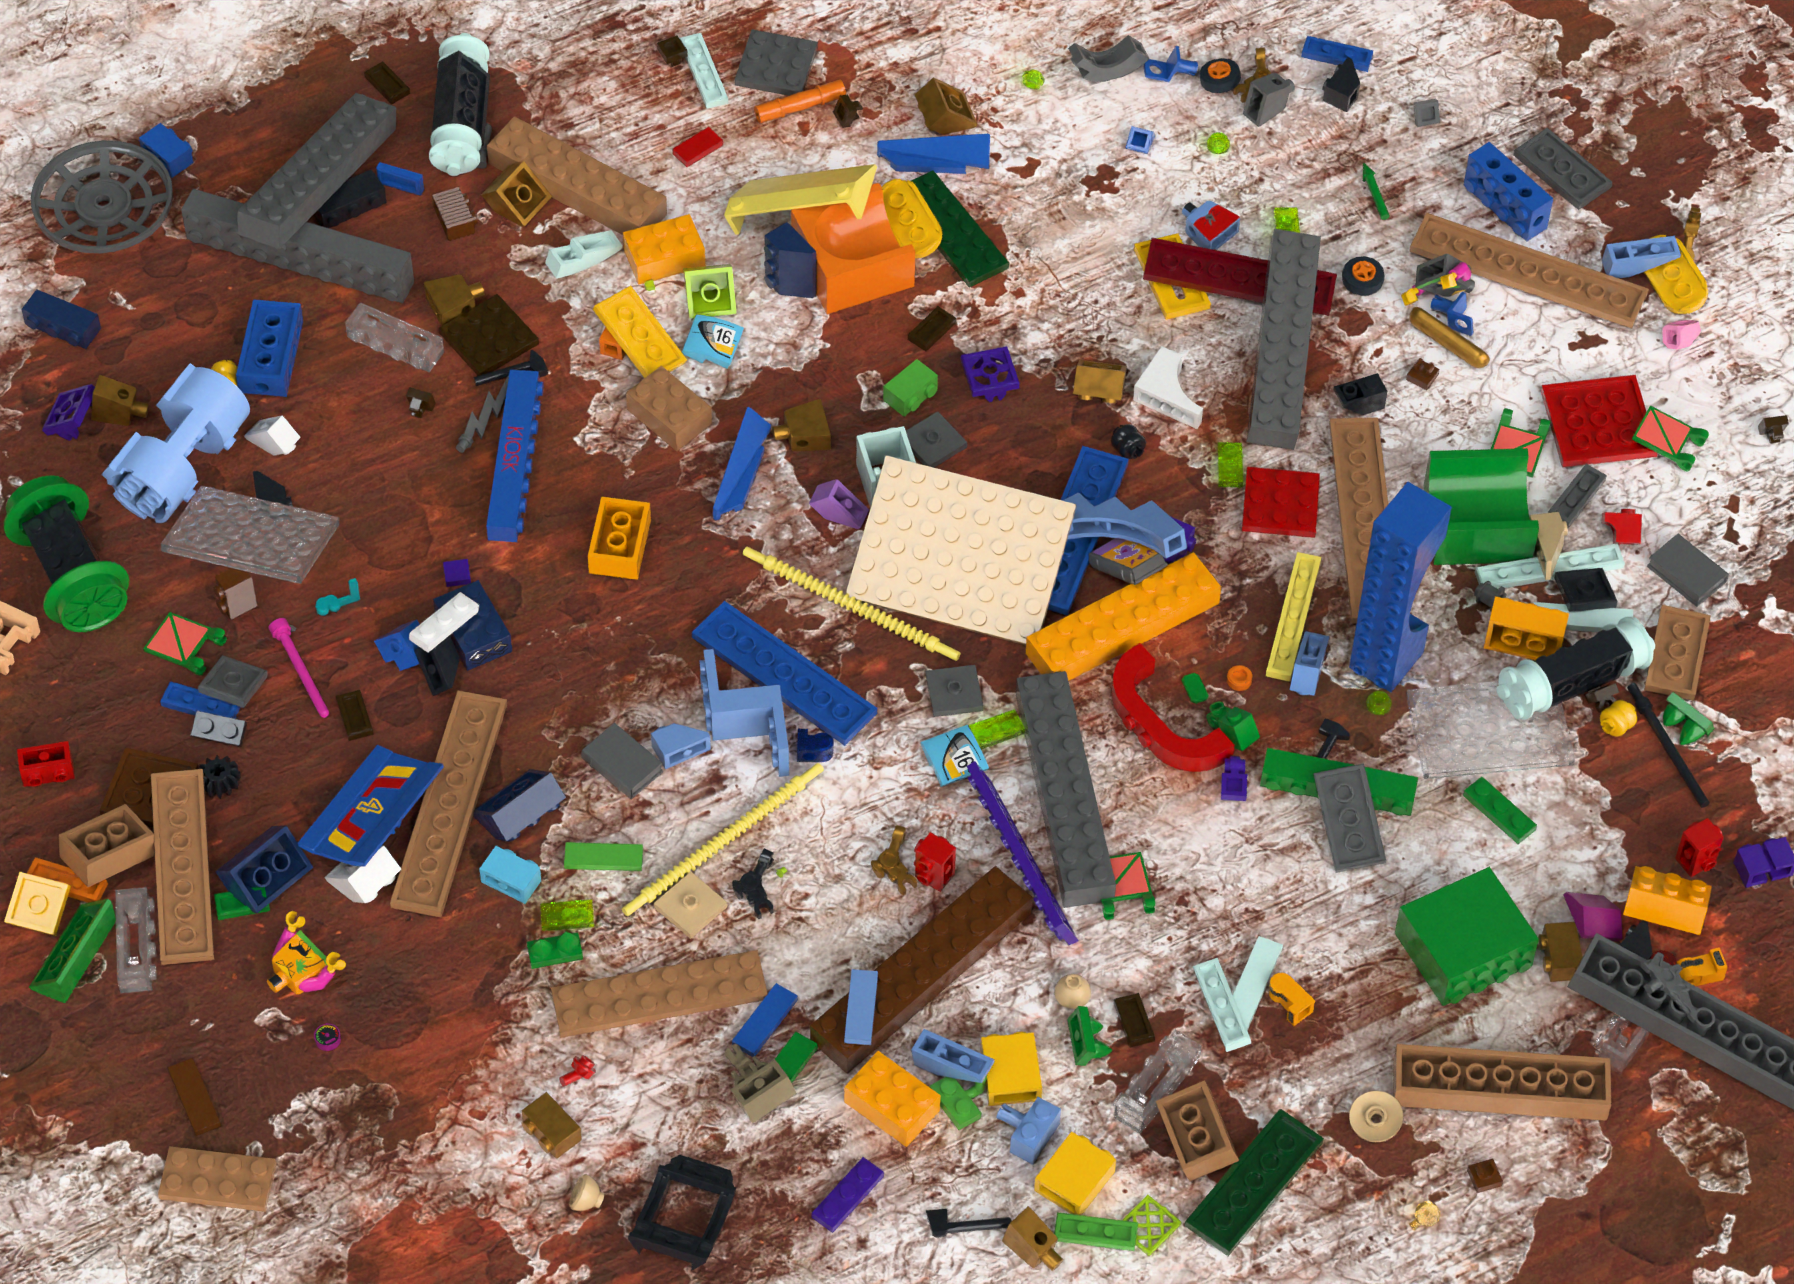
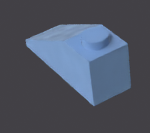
M1675 236L1613 243L1606 245L1602 264L1607 275L1616 278H1626L1680 258L1681 253Z
M1305 631L1294 665L1290 685L1291 691H1296L1300 695H1315L1329 636Z
M923 1029L911 1049L915 1066L938 1076L978 1083L984 1081L995 1062L994 1059L926 1029Z

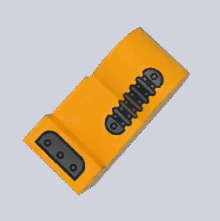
M1720 947L1711 949L1708 954L1693 958H1683L1674 963V965L1679 964L1683 968L1679 973L1681 978L1694 986L1722 981L1727 971V964Z
M1277 973L1271 977L1269 997L1274 1002L1281 1003L1288 1011L1287 1020L1293 1026L1313 1013L1315 1000L1291 976L1286 973Z

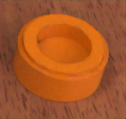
M1237 665L1229 669L1227 684L1230 688L1236 691H1244L1251 686L1252 672L1249 668Z

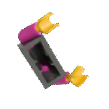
M1444 254L1417 265L1416 284L1407 292L1401 294L1405 306L1418 301L1417 296H1420L1425 291L1445 297H1450L1462 291L1472 292L1475 282L1471 279V267L1449 254Z

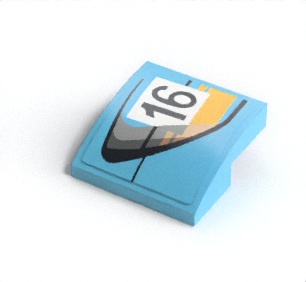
M696 315L682 353L700 363L707 359L728 369L744 328L719 318Z
M968 725L920 742L929 766L933 767L941 787L970 776L971 774L966 766L974 761L983 771L989 769L979 744Z

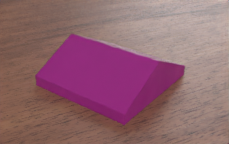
M1565 892L1563 894L1581 938L1593 939L1595 934L1598 933L1611 941H1620L1622 939L1621 909L1603 895Z

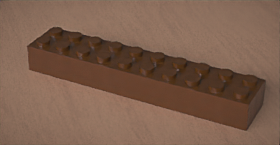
M994 866L874 970L878 971L871 1045L844 1043L849 992L810 1025V1040L817 1043L818 1049L848 1074L1032 913L1033 897L997 866Z

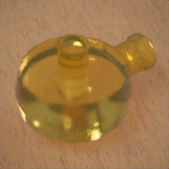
M1430 1201L1421 1202L1415 1209L1416 1219L1409 1223L1414 1231L1420 1225L1426 1227L1435 1225L1440 1219L1439 1207Z

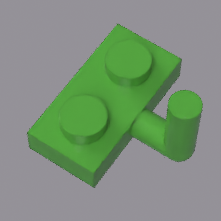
M987 1076L982 1083L975 1082L973 1087L965 1091L955 1078L945 1077L929 1086L941 1095L940 1107L958 1130L981 1119L982 1113L971 1099L984 1092Z

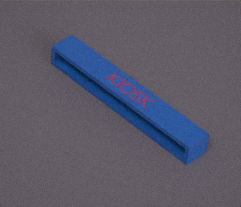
M510 370L486 525L489 541L517 542L518 534L523 533L524 518H521V514L526 513L527 499L524 498V493H529L530 479L527 478V473H532L530 454L535 453V439L532 438L533 434L538 432V420H535V417L540 415L541 401H538V397L543 396L544 382L539 380V371Z

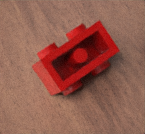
M68 741L17 749L19 771L24 787H36L45 783L65 782L75 779L73 757Z
M1708 818L1701 822L1696 821L1683 831L1675 859L1690 877L1703 870L1707 872L1716 865L1724 837L1722 831L1717 825H1713Z
M930 832L925 839H920L915 846V877L921 884L931 886L941 892L955 875L956 847L950 844L946 838L936 836Z

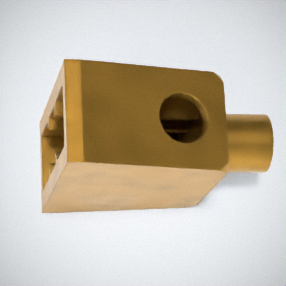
M462 275L424 282L425 297L441 326L475 307L474 299L485 295L480 282L468 286Z
M99 375L92 397L91 420L128 426L133 415L143 418L147 417L149 404L136 401L137 389L135 387Z
M821 399L787 409L784 412V424L772 426L774 440L788 438L792 451L831 449V434Z
M1029 1206L1009 1224L1002 1242L1032 1268L1037 1267L1043 1262L1051 1271H1054L1064 1260L1053 1250L1058 1241L1057 1236Z

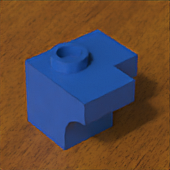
M418 620L400 625L374 641L385 663L394 660L400 671L419 664L414 649L419 648V646L409 640V633L420 625Z

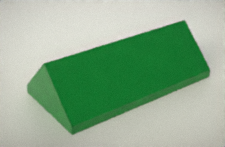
M109 899L85 903L79 906L30 984L29 988L32 991L66 1003L117 921L112 902Z

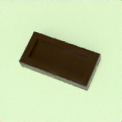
M383 61L364 72L365 78L391 105L410 94V88Z
M937 306L908 334V340L922 350L927 351L956 324V317Z
M357 690L336 696L348 740L352 741L373 735V729L361 691Z
M1136 993L1114 999L1113 1004L1129 1048L1155 1042V1035L1140 994Z

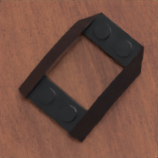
M683 1155L672 1158L670 1163L665 1166L660 1164L650 1193L636 1220V1225L628 1235V1240L640 1255L642 1249L645 1248L692 1263L691 1271L705 1264L720 1235L736 1193L731 1170ZM672 1180L720 1195L702 1238L656 1224Z

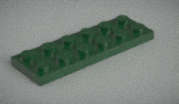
M934 170L911 180L920 191L941 226L942 240L937 249L969 288L1009 269L1007 259Z
M1279 1109L1238 1158L1239 1161L1230 1167L1187 1218L1185 1227L1229 1257L1323 1144L1324 1138L1282 1109Z

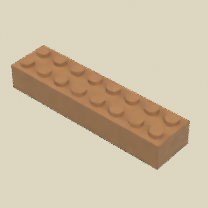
M515 116L487 145L488 164L504 171L508 165L524 161L552 195V198L621 235L625 231L661 222L667 215V198L665 195Z
M1396 1044L1393 1059V1097L1398 1100L1401 1107L1607 1121L1611 1108L1610 1058Z

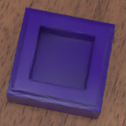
M468 559L443 562L446 587L471 583Z

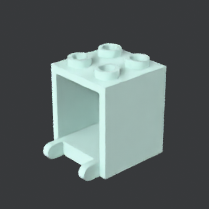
M904 426L873 433L868 432L857 436L856 465L870 508L882 470L876 467L873 471L872 466L883 464L886 456L916 463Z

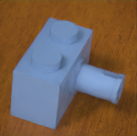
M1037 1097L1029 1111L1025 1114L1004 1103L1002 1108L999 1109L996 1118L1017 1128L1011 1136L1010 1153L1033 1165L1060 1125L1061 1109L1040 1097Z

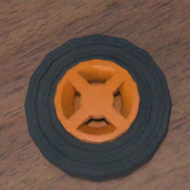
M1225 58L1213 59L1202 66L1199 73L1202 87L1211 93L1228 92L1234 89L1241 80L1238 64L1233 60Z
M1366 256L1350 259L1342 271L1343 285L1353 294L1360 296L1376 293L1382 287L1385 278L1384 269L1381 264L1375 259Z

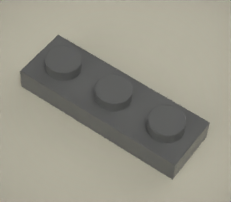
M1585 464L1548 513L1559 512L1562 521H1566L1568 529L1604 484L1607 475Z

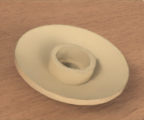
M1370 1091L1362 1094L1353 1102L1349 1119L1352 1129L1359 1137L1370 1142H1383L1395 1136L1400 1130L1403 1123V1111L1398 1100L1392 1095L1383 1091ZM1380 1117L1382 1120L1379 1123H1373L1372 1119Z

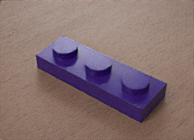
M862 1157L812 1212V1218L833 1233L884 1177V1171Z

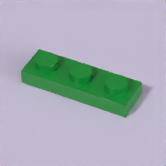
M1482 776L1464 790L1463 796L1517 844H1520L1536 831L1537 824Z

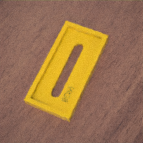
M1179 233L1157 238L1183 244ZM1151 240L1134 244V251L1143 271H1145ZM1148 281L1166 320L1207 310L1211 307V302L1204 291L1181 287L1185 298L1178 299L1171 285Z

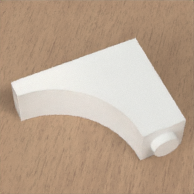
M1161 346L1135 384L1133 400L1198 429L1202 423L1203 408L1192 402L1184 394L1178 381L1183 355Z

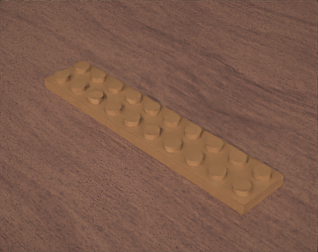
M1426 213L1410 245L1409 252L1429 259L1449 254L1469 265L1471 273L1629 328H1633L1649 290L1648 288Z
M1378 417L1331 418L1329 421L1351 623H1357L1373 523L1388 505Z
M457 691L435 763H442L444 768L426 789L391 898V908L442 917L473 812L507 708V699Z

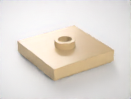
M689 872L654 903V908L690 939L728 907L727 902L692 872Z

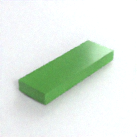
M566 842L564 869L642 871L643 844Z
M1057 1212L1054 1234L1057 1236L1058 1242L1135 1251L1138 1222Z

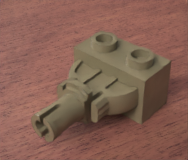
M738 1044L731 1045L736 1055L733 1054L729 1047L725 1050L726 1058L729 1059L740 1075L738 1076L735 1070L731 1072L732 1078L735 1080V1087L730 1090L752 1124L797 1094L789 1077L775 1059L768 1064L760 1062L754 1056L752 1057L756 1065L754 1066Z

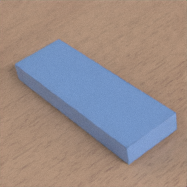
M856 969L851 971L844 1043L871 1045L878 971Z

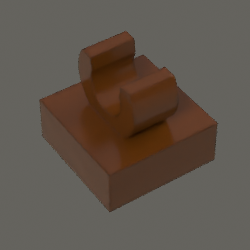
M1419 358L1407 373L1406 380L1427 391L1439 375L1440 369L1432 363L1429 364L1423 361L1422 358Z
M1494 1159L1468 1165L1467 1172L1476 1193L1502 1186L1503 1180Z

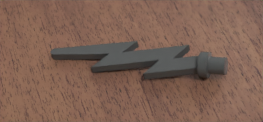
M509 376L496 400H494L490 391L488 392L479 420L476 419L473 412L471 413L465 433L461 434L458 439L459 443L456 449L459 452L463 453L466 448L471 447L475 430L480 439H482L491 411H493L496 418L498 417L506 396Z

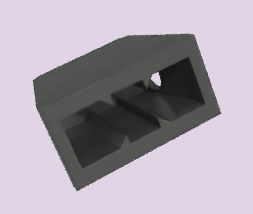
M1272 73L1252 81L1243 115L1258 127L1262 126L1285 109L1289 93L1295 90L1293 81L1290 79L1285 80L1277 73Z

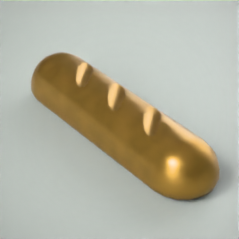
M1414 307L1411 310L1409 320L1415 328L1475 368H1483L1489 364L1490 358L1481 348L1422 308Z

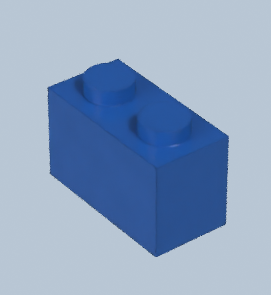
M159 123L139 137L140 146L154 154L163 163L171 178L193 164V150L190 144L179 139L171 128L167 129L163 124Z

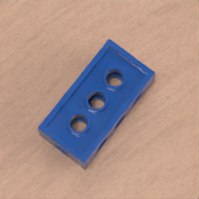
M1491 142L1486 143L1469 154L1463 185L1470 193L1479 198L1484 206L1489 207L1501 221L1509 225L1515 234L1521 236L1526 242L1547 229L1553 198Z
M253 300L236 373L238 388L242 393L287 397L303 325L300 303Z

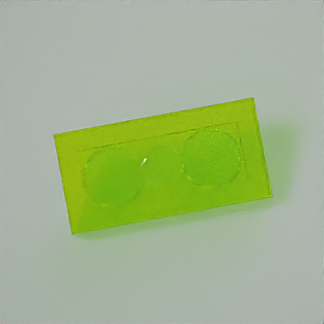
M1297 207L1274 208L1275 229L1300 233Z
M1218 442V487L1243 488L1242 443Z
M1015 709L968 725L980 749L1025 734V727Z
M592 899L540 904L542 931L594 927Z

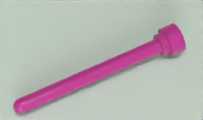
M279 618L274 620L269 625L273 638L282 642L319 715L322 718H326L329 715V710L290 638L291 627L287 619Z

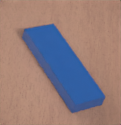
M1307 36L1301 57L1333 65L1343 64L1347 57L1353 60L1356 70L1368 72L1374 50Z
M171 681L160 701L163 707L196 716L197 711L235 719L241 708L201 694L196 688Z
M776 983L733 1038L732 1045L738 1044L744 1053L751 1057L756 1056L798 1001V995Z

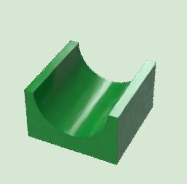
M1528 448L1429 452L1423 485L1424 491L1452 507L1446 538L1433 557L1434 565L1498 564L1533 558L1539 532L1538 520H1530L1528 512Z

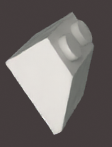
M382 845L365 867L341 862L324 878L351 901L369 903L377 897V892L383 886L391 884L396 879L395 875L401 868L385 846Z

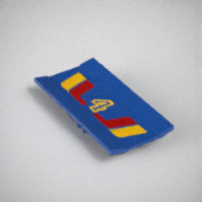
M377 745L299 840L298 846L316 855L353 866L365 867L391 834H395V828H400L402 819L444 768L443 764L427 763L399 755Z

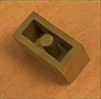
M1575 922L1544 924L1543 932L1538 936L1539 948L1544 950L1545 957H1543L1544 972H1548L1550 982L1570 981L1583 957Z
M547 1092L521 1110L523 1119L521 1124L524 1130L529 1135L534 1134L541 1148L546 1153L551 1152L556 1159L582 1140L580 1126Z

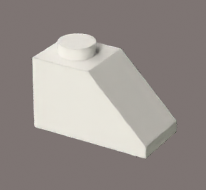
M283 415L259 420L244 435L248 441L273 456L289 454L295 449V443L301 438Z

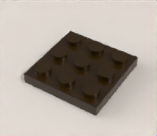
M498 294L439 327V334L477 376L493 372L539 345V338Z

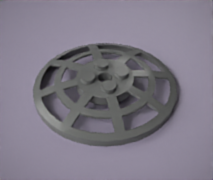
M109 140L84 143L60 153L43 167L33 184L31 192L32 213L41 231L60 246L83 253L115 252L142 242L151 236L165 221L173 200L172 181L168 170L154 154L131 143ZM109 152L128 154L144 162L136 172L124 166L110 165ZM100 153V165L82 169L75 174H72L64 166L79 157ZM151 167L162 178L166 193L152 196L150 186L143 178ZM57 171L66 181L58 189L54 201L41 199L40 196L44 185ZM100 173V179L93 180L85 185L80 181L84 177ZM110 173H118L130 178L123 184L117 180L110 179ZM138 183L144 191L145 198L132 200L130 190ZM71 186L78 191L74 202H62L65 193ZM101 201L109 202L107 205L104 206L98 205ZM166 202L165 208L157 221L149 228L142 226L152 210V205ZM39 207L54 209L56 219L63 229L54 233L50 232L43 223ZM145 207L142 215L136 222L128 218L132 208ZM62 210L76 211L79 219L69 225L63 217ZM119 223L127 227L126 230L119 233L107 235L108 227ZM89 225L98 228V235H87L78 230ZM132 232L139 234L127 241L106 245L107 241L120 239ZM73 235L82 240L97 242L96 246L79 245L62 238Z

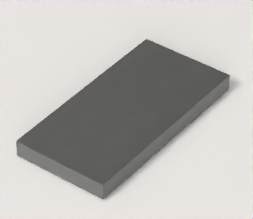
M1548 128L1514 150L1513 156L1578 210L1612 187L1613 182Z
M1364 763L1314 773L1313 777L1335 873L1386 863Z

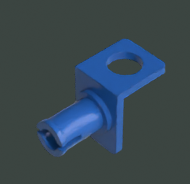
M1179 46L1174 47L1166 62L1149 59L1144 63L1146 78L1170 82L1176 72L1195 76L1198 70L1197 61L1180 59ZM1150 66L1158 67L1161 70V74L1153 73L1150 70Z
M1462 291L1454 301L1435 295V298L1431 301V309L1447 314L1448 327L1469 336L1473 335V319L1463 315L1467 308L1466 293ZM1458 319L1464 321L1467 328L1460 326L1457 323Z

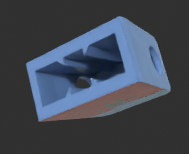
M1206 201L1199 208L1189 202L1182 210V214L1187 217L1185 232L1198 247L1217 250L1239 232L1240 216L1212 201Z

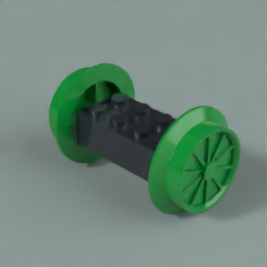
M55 475L42 476L21 485L9 497L6 504L7 515L4 520V532L8 539L15 544L33 546L52 583L43 601V608L47 617L54 622L63 624L66 629L73 632H88L99 629L116 619L124 610L127 604L126 591L129 586V575L125 568L118 563L100 561L81 524L89 508V499L86 492L81 487L69 483L63 477Z

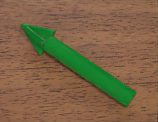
M1363 163V182L1366 181L1380 218L1386 220L1390 215L1375 180L1374 174L1376 173L1367 164Z

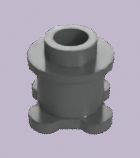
M1486 581L1484 584L1480 583L1477 586L1474 596H1476L1478 604L1483 603L1491 607L1490 612H1492L1495 596L1506 598L1507 594L1504 592V587L1501 586L1497 589L1491 585L1490 581Z

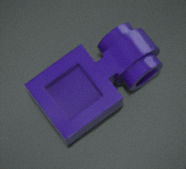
M1240 756L1225 758L1224 773H1222L1221 800L1246 801L1248 774H1245L1246 759H1241Z

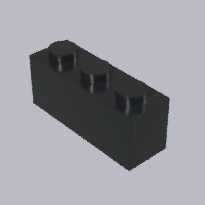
M368 170L346 180L313 215L322 227H335L342 222L358 217L371 209L378 208L387 203L385 187L373 170Z

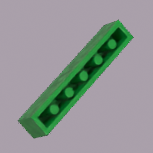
M1267 748L1260 786L1273 791L1281 790L1299 796L1306 795L1318 798L1313 777L1314 773L1353 766L1354 764ZM1365 767L1374 809L1392 812L1396 815L1411 816L1418 777Z

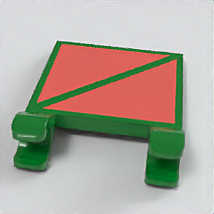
M1650 405L1632 440L1674 461L1683 471L1688 472L1696 458L1692 454L1680 453L1689 437L1695 445L1701 447L1706 442L1709 432L1702 428H1693Z
M1504 408L1491 449L1528 448L1527 476L1533 478L1551 421L1541 419L1537 433L1510 426L1513 410Z
M169 612L143 650L154 656L186 667L196 675L201 676L206 671V667L203 666L204 661L194 656L207 638L219 646H223L227 638L224 637L225 631L221 628H211Z
M1136 852L1110 856L1116 890L1115 897L1101 899L1105 920H1111L1115 917L1113 902L1142 898L1146 914L1154 913L1156 902L1151 891L1142 853Z

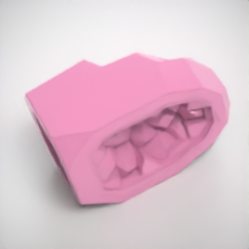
M1679 320L1667 323L1663 327V343L1669 349H1682L1690 346L1701 332L1699 321Z

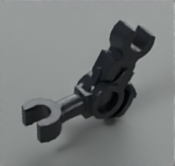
M765 848L760 854L754 870L745 873L740 881H732L736 897L743 899L744 893L749 905L754 904V915L757 919H762L761 908H767L770 914L774 913L773 904L767 899V894L762 886V875L766 869L771 867L774 861L772 858L774 853Z

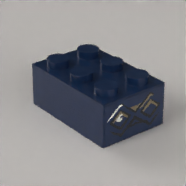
M479 580L433 599L435 612L460 592L479 605V612L450 634L459 658L467 671L512 652L511 635Z

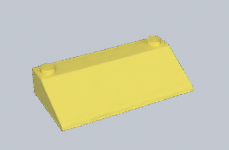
M876 164L750 180L729 198L724 216L735 235L740 234L745 215L846 202L850 205L856 218L862 219L877 166Z

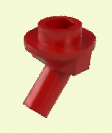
M584 1055L580 1058L575 1056L571 1064L575 1070L559 1077L561 1085L565 1087L582 1077L589 1079L596 1073V1070L593 1068L595 1063Z

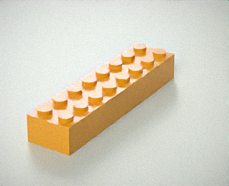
M1193 552L1167 565L1138 584H1130L1027 636L1026 655L1040 674L1066 671L1068 681L1128 651L1138 643L1142 644L1218 605L1220 602L1221 586Z

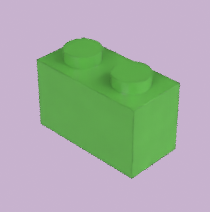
M916 359L883 386V401L904 417L909 412L915 411L926 398H930L936 393L938 389V375Z

